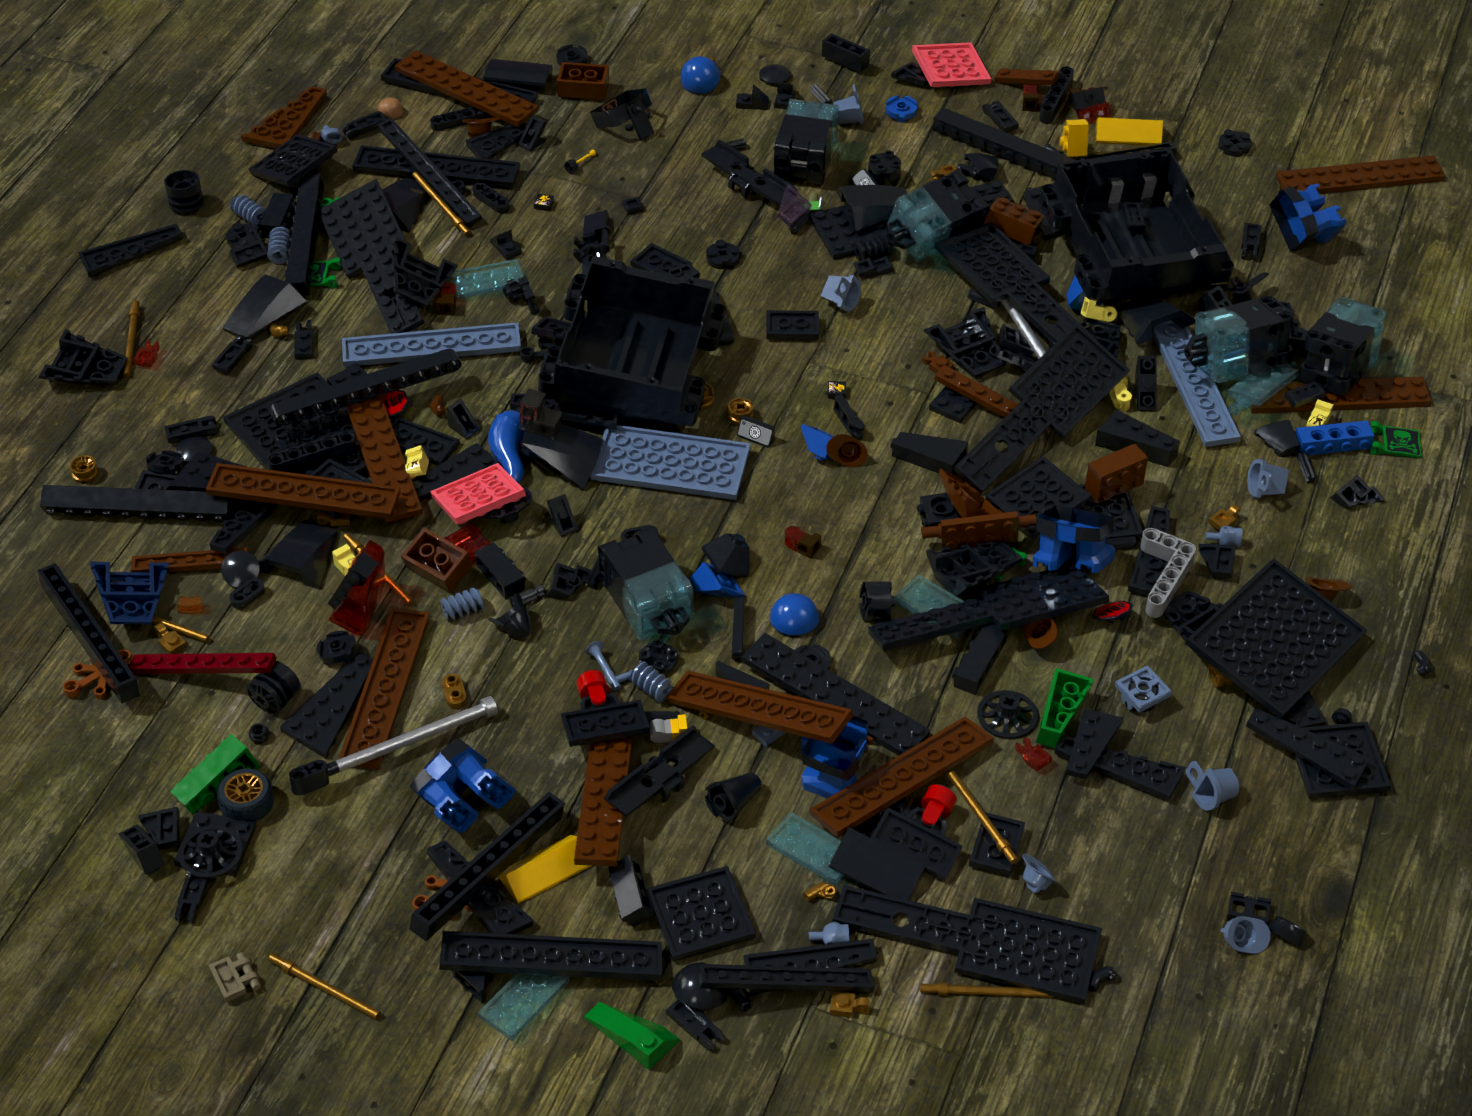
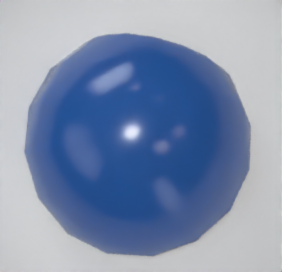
M697 56L687 61L682 67L681 84L688 92L705 94L712 91L718 85L721 72L713 60Z
M785 594L774 603L770 610V623L773 628L787 635L809 633L817 627L820 621L815 604L808 596L803 594Z

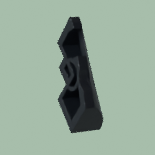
M969 153L964 156V160L970 161L969 165L978 175L991 180L994 179L998 171L997 157L981 153Z
M1290 420L1273 422L1254 430V435L1262 437L1265 440L1264 444L1272 448L1279 457L1298 455L1300 444Z
M1358 474L1330 497L1335 503L1346 508L1381 502L1384 499L1374 486L1369 488Z
M557 562L554 567L547 597L554 599L570 597L587 580L591 570L579 565L574 569Z

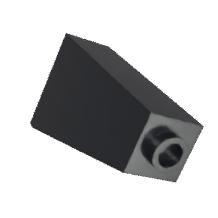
M900 432L896 438H893L890 448H892V457L938 474L939 470L943 469L954 475L956 472L953 468L967 455L968 442Z

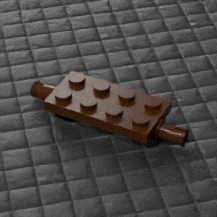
M1017 511L941 520L938 526L921 527L922 539L939 537L942 548L950 547L951 550L961 548V545L975 547L977 543L992 541L1018 542V530L1020 527L1037 526L1035 514L1018 516Z

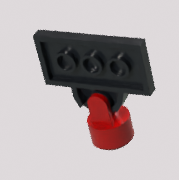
M598 670L586 671L577 679L576 685L582 700L581 710L561 713V721L569 747L650 733V726L641 700L620 703L618 697L613 692L609 694L610 689L604 673Z
M940 784L929 786L921 801L922 808L918 806L911 810L907 816L887 807L871 839L925 866L924 872L945 882L963 847L944 836L946 820L943 819L949 817L957 802L954 792Z

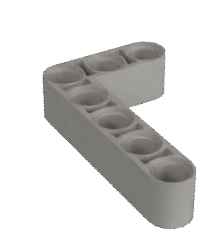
M1147 528L1142 534L1141 550L1168 561V564L1149 593L1146 604V614L1150 617L1158 618L1164 613L1193 565L1196 547L1188 541L1160 530Z

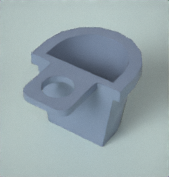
M853 84L854 96L833 102L838 124L860 122V125L864 124L863 112L855 84Z
M851 274L849 277L829 275L821 297L836 304L841 310L852 311L857 306L861 297V283L858 278Z
M1255 459L1250 465L1247 477L1250 494L1261 498V495L1285 494L1289 470L1268 464L1264 459Z
M1192 761L1186 769V775L1195 788L1191 795L1200 808L1206 811L1216 809L1220 803L1236 797L1239 793V782L1231 768L1217 770L1210 768L1204 773L1198 763ZM1193 768L1197 771V779L1193 776Z

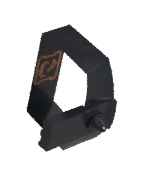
M646 88L627 90L590 112L596 128L617 127L631 120L639 140L654 133L645 112L652 105Z

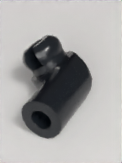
M1422 650L1416 652L1414 658L1421 664L1416 670L1421 676H1425L1426 673L1429 674L1431 672L1432 662Z
M1105 966L1094 971L1090 978L1088 990L1096 992L1103 979L1106 978L1108 981H1112L1117 977V972L1111 966Z

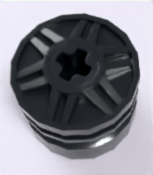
M180 170L169 174L165 178L164 184L169 207L172 211L190 213L203 206L204 199L200 179L196 172Z
M277 660L270 673H259L246 685V691L250 699L260 709L270 714L279 713L288 700L292 699L301 689V684L296 674L288 666Z

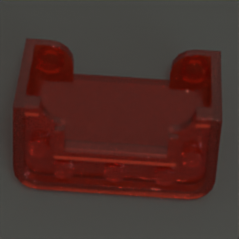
M372 540L367 542L350 563L348 571L362 552L379 562V564L363 587L353 586L349 590L346 598L336 610L334 609L328 619V621L356 635L364 634L369 628L385 586V552L379 544Z

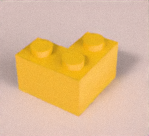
M1086 119L1066 120V126H1063L1060 146L1063 147V151H1065L1068 157L1087 156L1089 124Z

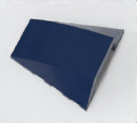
M90 562V567L110 624L151 625L169 563L149 562V572H110V562Z

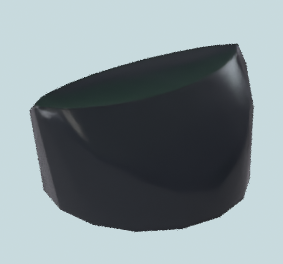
M1277 915L1268 926L1269 930L1302 948L1306 930Z

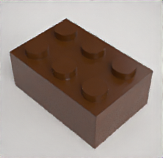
M562 62L557 78L558 97L605 100L610 81L609 65Z
M998 197L990 206L984 224L992 222L1007 237L1030 245L1039 234L1045 216L1036 210H1029L1021 204L1012 203L1007 198Z
M1133 444L1088 463L1085 490L1091 494L1098 504L1144 484L1148 457L1136 444Z
M426 528L421 530L401 555L408 569L450 593L474 564L467 551Z

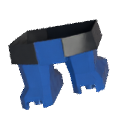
M1319 184L1309 185L1304 191H1297L1293 186L1282 189L1269 204L1290 252L1303 249L1313 238L1320 243L1329 242L1346 225V218L1341 219L1337 212L1341 207L1335 205L1318 211L1325 204V196L1320 197V193L1317 192V188L1320 187Z
M1055 505L1038 517L1036 531L1040 533V550L1033 556L1034 567H1038L1040 562L1043 563V566L1048 567V570H1057L1072 557L1073 548L1071 543H1076L1075 567L1079 570L1082 565H1086L1087 569H1092V573L1100 572L1114 560L1115 548L1113 545L1105 543L1106 537L1114 531L1113 516Z
M853 716L833 744L802 737L801 757L803 764L807 766L801 780L804 790L824 798H829L857 781L855 773L859 769L858 762L867 747L868 721Z
M460 738L441 750L409 786L426 803L435 808L434 814L441 821L459 834L465 832L477 820L479 814L471 805L459 797L468 787L495 809L502 808L514 796L516 791L508 781L493 770L487 769L485 763L488 760Z

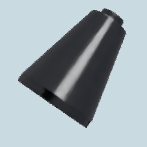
M749 772L711 783L706 787L707 795L705 796L709 810L715 817L720 816L723 818L721 821L730 822L760 791L761 780L758 775Z

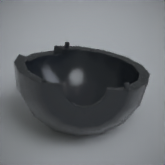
M692 963L683 967L672 981V989L678 1001L693 1008L714 1009L721 1006L727 1000L728 988H700L697 969L699 964L706 963Z

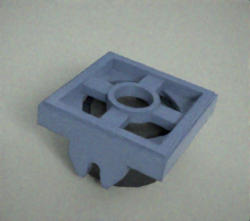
M1148 665L1115 681V687L1121 692L1122 703H1127L1128 710L1133 709L1139 713L1151 711L1157 703L1172 696V691Z

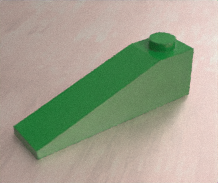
M599 1002L584 1016L588 1022L648 1070L680 1042V1039L664 1026Z

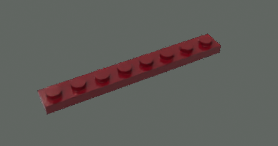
M274 653L135 654L129 669L133 674L270 673L277 657Z

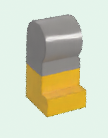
M686 714L678 715V719L652 720L649 723L651 741L655 743H668L687 730Z

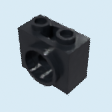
M947 492L920 497L917 512L919 516H922L923 527L938 526L941 520L959 518Z

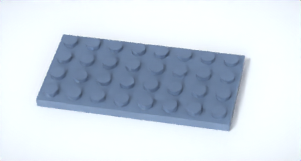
M617 425V430L605 429L601 450L590 478L596 481L737 500L751 443Z

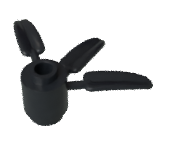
M1264 272L1255 276L1248 284L1242 282L1236 276L1231 278L1233 288H1229L1228 284H1213L1204 290H1212L1220 285L1223 291H1233L1235 304L1253 300L1251 288L1267 277L1269 273Z

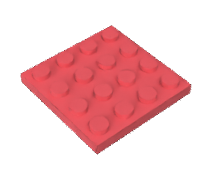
M972 43L913 45L912 52L931 87L969 86L991 83V77Z
M498 463L430 491L432 498L457 525L467 523L472 518L483 516L486 512L500 509L505 504L516 502L526 496L525 490Z

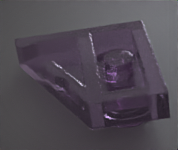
M788 184L785 188L777 217L790 227L811 208L812 204Z

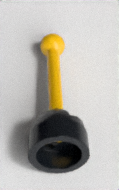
M591 150L589 154L577 161L574 159L566 161L564 163L565 170L570 174L578 170L579 163L590 156H595L596 151Z

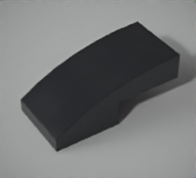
M887 256L872 262L870 258H866L853 263L859 277H873L893 272Z

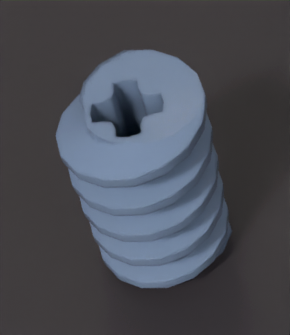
M246 195L235 196L230 202V210L236 213V215L252 225L258 226L261 223L266 209L260 204H257Z
M276 227L269 234L267 256L275 264H283L289 258L288 248H290L291 232L285 227Z
M470 588L469 592L464 590L462 595L456 593L455 598L450 595L448 596V601L445 598L440 600L446 620H448V616L455 620L456 613L460 618L463 617V611L470 615V608L476 613L477 606L484 610L482 595L475 588Z
M641 662L630 674L629 681L638 686L639 689L644 690L646 694H649L659 703L664 702L666 696L672 690V686H670L671 680L669 678L665 679L663 674L659 675V671L654 670L652 666H648L647 662Z

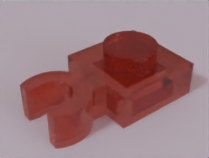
M147 340L145 343L146 348H140L133 358L135 365L151 367L158 356L159 342L151 346L150 340Z
M1027 737L1023 739L1025 746H1021L1018 742L1016 743V751L1023 754L1022 759L1036 772L1052 761V756L1039 744L1033 747L1030 739Z

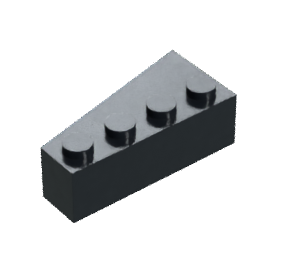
M1116 410L1097 430L1095 446L1102 447L1104 445L1110 447L1111 451L1116 452L1136 444L1148 457L1149 462L1168 467L1178 456L1180 441Z

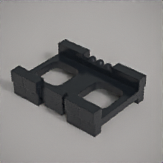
M526 275L518 278L520 286L524 290L523 296L528 304L531 315L540 313Z
M1231 891L1226 921L1239 916L1260 919L1268 925L1271 899L1261 897L1256 899V897L1252 898V896L1244 897L1242 893ZM1232 903H1243L1245 905L1244 912L1233 911ZM1254 907L1266 908V916H1255L1253 914Z

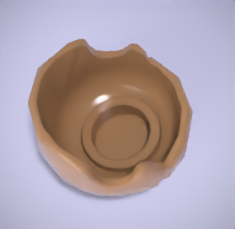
M393 97L381 100L377 106L378 111H381L388 119L390 117L396 119L404 112L400 101Z

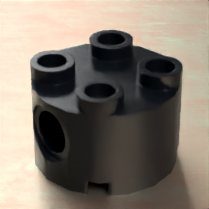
M893 151L873 154L869 157L868 173L878 185L897 186L901 179V160L894 155Z
M891 581L862 582L859 593L862 603H859V609L863 620H891V607H895V596H891Z

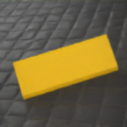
M1098 117L1096 120V143L1126 145L1162 143L1163 120Z
M569 835L512 864L498 876L517 904L591 867V865H574L577 836Z

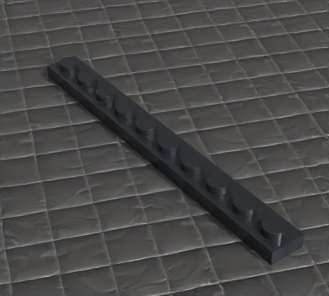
M391 117L377 125L378 130L424 178L451 210L465 222L467 227L482 220L481 214Z

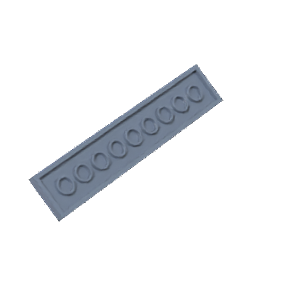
M1171 320L1153 326L1152 335L1204 446L1209 447L1240 442L1241 436L1207 365L1194 368L1185 357L1184 348L1192 337L1189 328H1180ZM1202 356L1193 358L1192 361L1202 359Z
M517 322L342 338L343 366L350 367L356 363L361 366L407 362L449 348L453 349L458 357L517 352L521 350L519 325Z

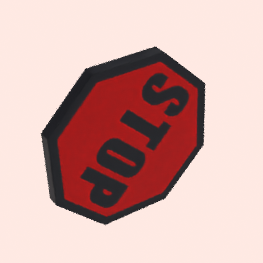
M402 390L381 395L389 419L403 414L410 403L405 391Z
M1126 601L1106 603L1094 610L1092 618L1114 624L1113 620H1122L1123 616L1131 613L1133 604Z

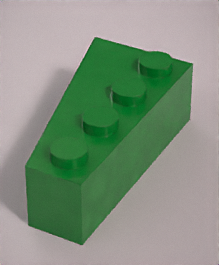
M1055 668L1049 685L1036 743L1052 748L1057 747L1062 736L1089 695L1094 682L1093 678Z
M230 734L200 764L194 767L184 779L178 782L170 792L193 815L196 811H199L214 800L218 785L226 775L235 770L245 768L255 770L261 766L248 748L233 734Z

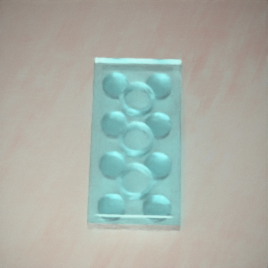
M518 259L456 270L451 275V279L459 299L502 291L506 281L514 279V281L519 282L518 278H521L523 273Z
M919 574L895 595V602L913 613H923L933 608H942L949 604L964 602ZM928 621L933 625L937 623L936 621ZM966 630L954 632L950 635L957 639Z
M792 812L785 817L766 839L768 846L834 885L844 876L828 867L841 841Z
M516 974L478 1012V1017L512 1041L571 981L570 976Z

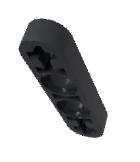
M469 107L433 116L430 119V125L432 130L440 131L466 124V122H462L463 119H485L491 115L475 107Z
M735 597L732 659H741L744 597Z

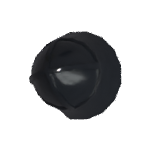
M515 593L513 596L515 605L497 619L490 617L488 620L511 636L519 638L528 637L531 631L530 615L523 604L521 595Z

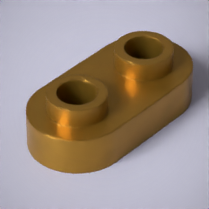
M457 674L446 675L442 679V687L447 705L452 709L462 708L467 702L462 679Z

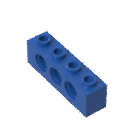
M1368 420L1296 428L1295 432L1300 444L1298 453L1306 452L1308 455L1370 449L1374 439V434Z

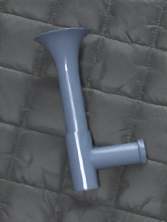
M595 641L587 646L585 654L593 655L596 658L613 691H619L622 688L620 683L629 680L633 670L615 676L602 654L601 649L604 643L602 641Z

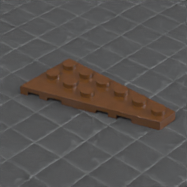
M311 86L298 95L299 98L297 100L288 102L287 107L278 109L264 119L263 124L258 127L254 126L251 128L252 131L250 133L241 135V140L277 149L301 131L327 95V90Z

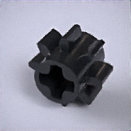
M514 279L506 281V285L503 287L504 296L513 302L520 300L521 294H524L520 283L514 281Z

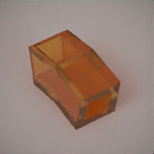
M180 596L177 602L178 613H203L200 596Z

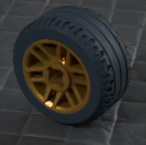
M245 768L235 770L226 775L217 788V800L220 811L224 816L234 820L258 821L269 813L274 803V794L269 778L263 772L256 769Z

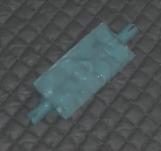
M1292 361V364L1245 376L1228 389V396L1234 397L1236 402L1229 406V412L1237 415L1240 411L1249 408L1253 404L1260 406L1298 377L1299 370L1297 369L1296 362Z

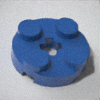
M893 96L886 102L885 113L891 118L897 119L898 122L903 123L917 115V102L909 96H904V98Z

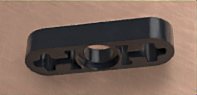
M485 183L473 185V196L500 214L507 213L510 210L509 200Z

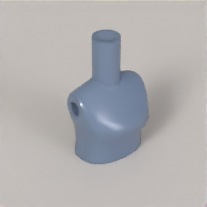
M325 125L321 130V136L325 142L335 144L342 141L343 135L338 128H330L328 125Z
M1223 526L1219 533L1206 532L1205 539L1216 540L1218 545H1236V547H1240L1242 528Z
M829 923L824 926L823 932H809V941L823 940L825 945L849 942L848 924Z

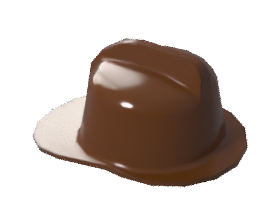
M501 117L463 119L462 122H466L468 136L477 137L490 132L492 121L500 120Z
M846 434L833 436L826 446V451L830 458L850 468L861 466L867 459L868 451L866 446L859 440Z
M1305 578V581L1329 601H1332L1339 591L1352 588L1350 583L1341 580Z
M1053 618L1024 625V633L1033 648L1043 649L1052 644L1057 638L1058 630Z

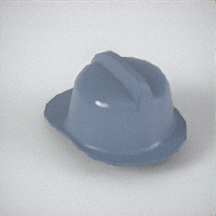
M1022 855L1026 862L1023 879L1031 891L1034 893H1038L1040 890L1045 891L1054 881L1058 882L1040 861L1031 855Z
M1239 916L1228 921L1225 928L1220 930L1224 933V939L1228 945L1240 952L1260 953L1266 949L1270 942L1268 925L1256 918Z

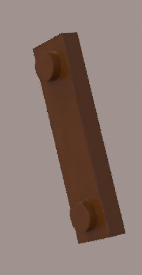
M1002 68L997 72L994 80L995 83L1054 85L1059 78V72L1052 70Z

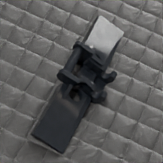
M720 139L716 142L715 146L701 154L702 157L730 176L728 188L734 190L735 184L742 187L741 196L747 198L748 192L751 194L757 193L782 206L798 196L795 186L766 168L763 169V175L757 172L753 166L749 165V158Z
M607 210L586 215L584 217L583 241L578 240L576 236L574 237V244L578 250L573 249V255L579 262H582V274H587L593 256L608 259L605 254L610 251V217Z
M692 725L662 748L658 757L652 756L648 763L640 765L610 788L604 800L625 816L634 812L659 793L662 795V803H665L670 798L671 789L676 786L675 790L679 792L684 788L685 778L682 774L709 753L715 745L696 731V727ZM674 762L677 764V766L672 767L668 763Z

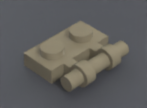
M244 952L236 955L237 961L232 962L228 956L208 965L225 1002L247 994L244 987L246 985L251 986L254 991L261 987L259 983L260 978L251 967L252 962L245 956ZM240 970L244 971L245 975L239 977L237 972Z

